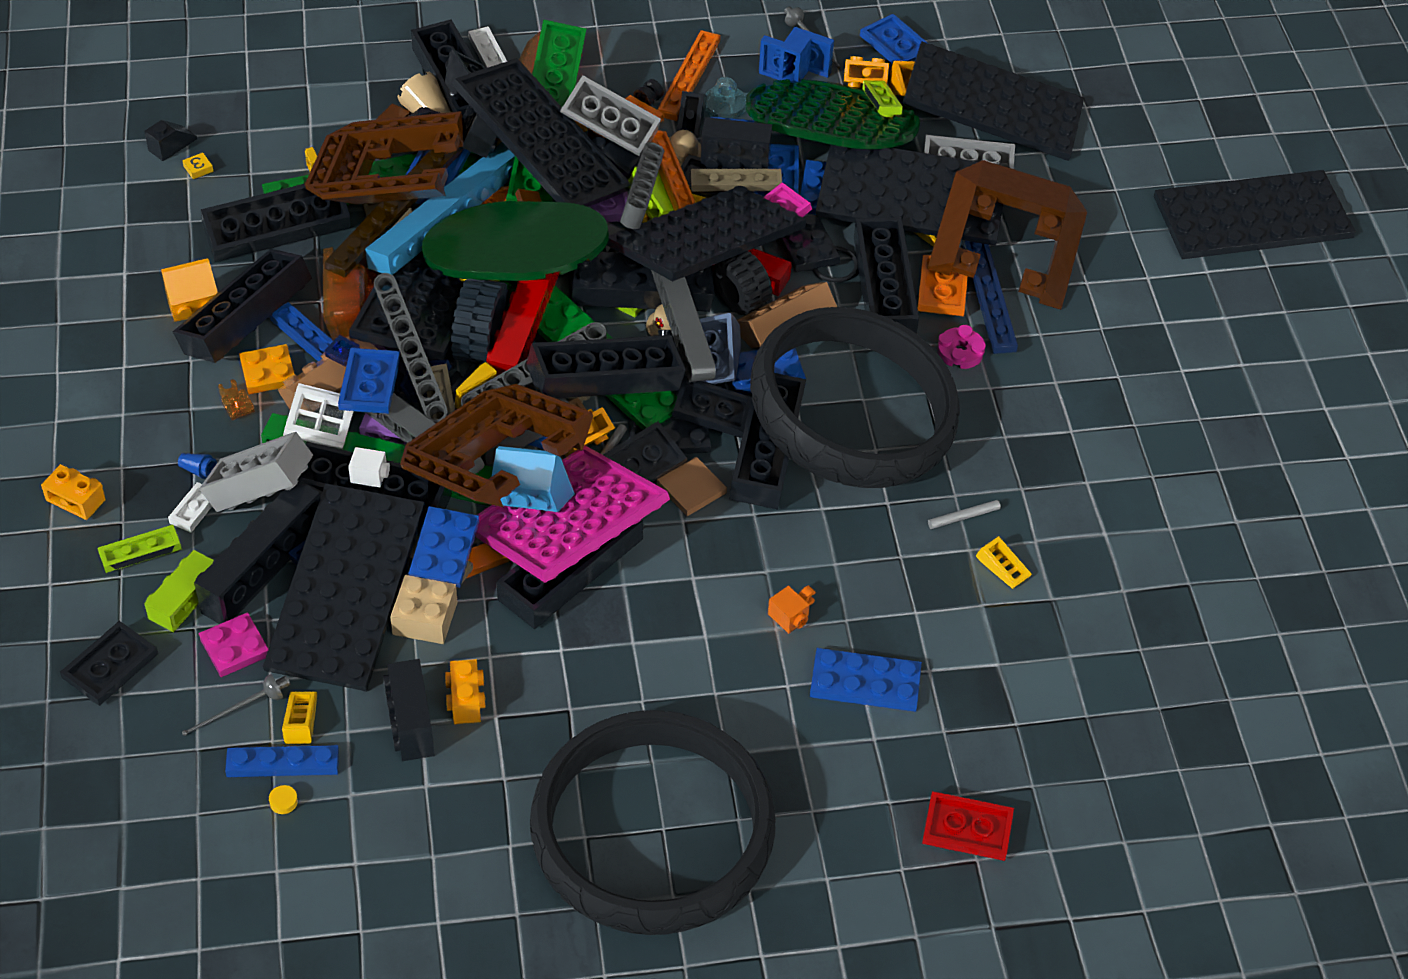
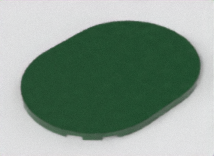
M789 79L775 80L772 85L766 86L763 83L756 86L746 96V112L757 123L772 124V130L782 134L836 146L857 149L891 148L910 142L919 132L920 119L914 115V110L908 105L901 104L903 106L901 115L884 117L879 114L863 89L808 79H801V82L790 83Z
M493 202L461 210L435 224L423 239L422 252L429 267L433 270H441L444 275L454 278L507 281L538 280L546 278V274L570 272L578 268L577 264L585 260L588 262L593 260L605 248L609 239V230L605 218L596 210L584 205L566 202Z

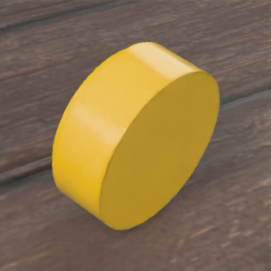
M287 785L274 788L269 794L271 809L278 814L292 812L298 804L296 791Z

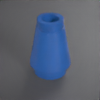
M182 453L178 458L179 467L202 479H206L217 464L216 459L209 454Z

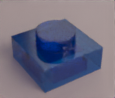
M339 335L325 349V357L346 367L350 348H360V345Z

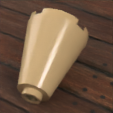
M426 72L427 75L424 76L419 73L408 79L401 87V96L398 95L397 97L400 104L412 113L421 107H428L440 113L451 112L439 83L431 72Z

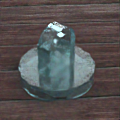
M719 78L715 87L708 90L705 94L707 95L705 110L708 111L711 117L733 119L734 116H741L746 110V96L737 88L736 82L731 78Z

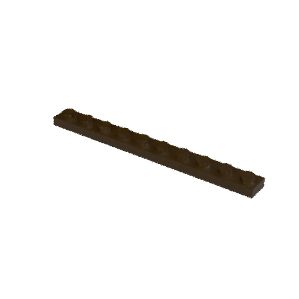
M458 147L457 151L447 154L443 152L435 153L434 150H430L407 175L422 174L425 169H447L462 153L464 148ZM418 199L381 202L325 261V269L346 277L366 256L365 248L390 230Z

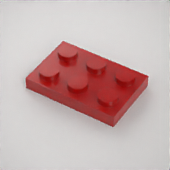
M932 791L922 844L1005 861L1014 808Z

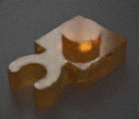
M230 380L231 388L229 389L223 388L222 384L218 385L219 393L222 397V405L231 420L255 412L254 405L244 389L238 391L235 380Z

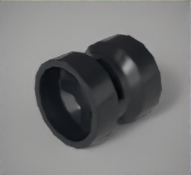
M649 79L644 83L643 87H639L634 91L633 97L652 106L654 101L663 97L664 90L658 81Z

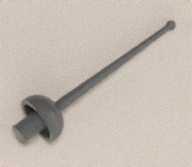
M790 6L787 7L784 11L786 13L785 23L790 27L799 25L802 29L809 31L802 23L804 19L803 10L800 7L794 9ZM832 59V62L836 65V67L840 68V64H838L834 59Z
M272 674L268 675L264 679L263 690L196 726L183 730L182 734L186 736L189 732L265 695L273 700L282 699L283 695L280 690L291 685L287 676L285 675L275 681Z

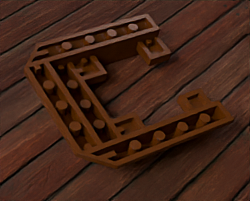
M459 111L352 122L325 137L306 180L305 187L321 199L351 204L446 196L444 191L448 177L446 168L425 169L422 174L381 178L379 174L369 175L375 159H387L392 156V153L434 150L435 153L443 152L447 154L457 151L458 147H463L462 113Z
M985 160L957 171L927 269L945 275H950L952 271L974 278L981 254L959 248L968 214L990 220L996 202L1039 215L1034 234L1055 240L1047 274L1025 268L1018 292L1040 298V304L1061 310L1087 216V210L1073 189L1067 185Z
M518 384L483 391L408 442L405 446L400 465L409 472L474 501L503 507L500 499L508 496L512 490L520 485L517 476L501 470L491 478L485 479L468 471L475 466L474 460L507 437L515 438L521 436L525 430H530L547 437L541 441L544 451L559 457L568 453L572 447L582 451L593 414L591 411Z

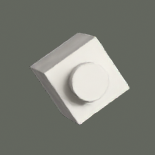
M355 447L348 466L350 482L381 487L383 479L388 477L390 471V463H386L385 452Z

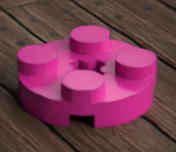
M961 325L959 328H951L940 334L937 353L945 364L951 367L953 364L961 365L960 369L975 367L981 362L986 344L983 338L972 330V327ZM957 346H963L965 347V350H963L962 348H957Z

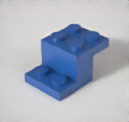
M798 27L793 28L784 42L764 35L760 45L759 74L777 80L789 79L790 83L801 82V79L805 77L808 71L828 78L832 69L834 40Z

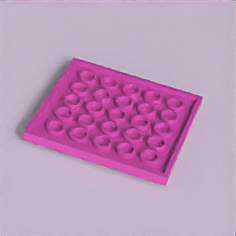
M585 445L582 451L577 450L562 460L575 494L559 512L491 505L477 514L480 521L475 537L546 583L556 578L559 573L568 567L577 564L580 559L589 553L598 550L601 545L610 539L619 536L622 531L631 525L640 522L643 517L652 511L658 510L664 503L670 500L668 492Z

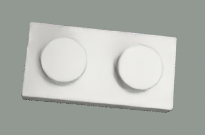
M197 482L168 517L170 524L191 533L212 508V505L199 490L202 485L201 483Z

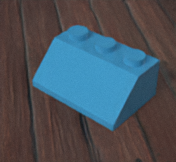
M499 446L496 449L492 476L503 470L517 476L520 483L508 496L500 499L503 506L559 512L575 494L561 457L542 450Z

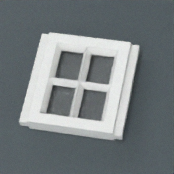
M299 383L283 436L297 432L303 441L343 450L354 411L339 410L338 401L340 393Z

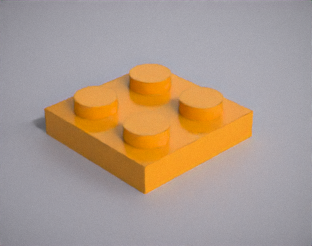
M287 344L239 353L248 395L279 389L284 386L283 381L295 375Z

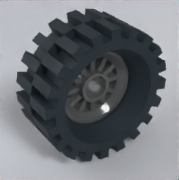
M467 279L464 281L463 287L460 290V298L458 297L457 309L454 312L455 320L452 324L453 334L451 335V342L453 344L451 351H453L452 356L454 360L479 365L487 363L488 351L493 349L495 345V333L502 327L503 313L509 309L507 308L509 303L507 284L478 279Z

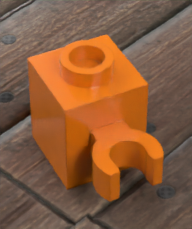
M788 585L769 599L768 615L788 634L796 628L800 629L809 619V606L815 602V599L811 596L816 594V592L808 585L797 594Z

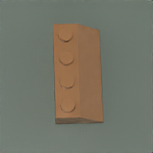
M821 282L803 285L737 319L740 324L741 338L751 348L761 347L767 336L788 319L808 310L837 307L828 283Z
M348 336L339 342L340 347L324 352L321 355L322 359L317 363L313 361L302 368L303 372L300 375L296 376L295 374L283 381L284 386L279 388L278 391L289 409H291L299 383L340 393L350 348L378 349L369 342H362ZM303 398L300 409L314 412L321 407L322 403Z

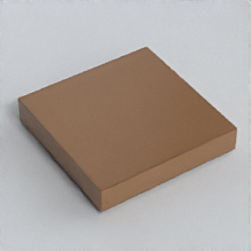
M697 457L657 479V486L668 492L670 499L686 516L691 515L727 493V487Z

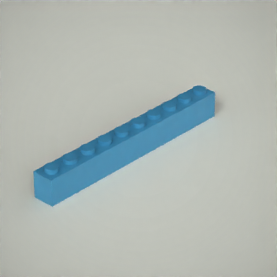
M501 142L495 147L493 153L489 152L487 158L482 157L444 187L446 196L431 197L365 248L368 269L391 275L397 272L422 251L423 239L435 224L456 212L480 205L508 183L511 178L515 155Z

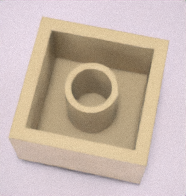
M405 575L390 616L392 634L444 644L458 603L456 584Z

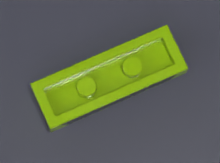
M863 80L862 89L880 115L893 117L894 115L902 114L903 106L885 81Z
M174 525L98 547L106 573L182 550Z

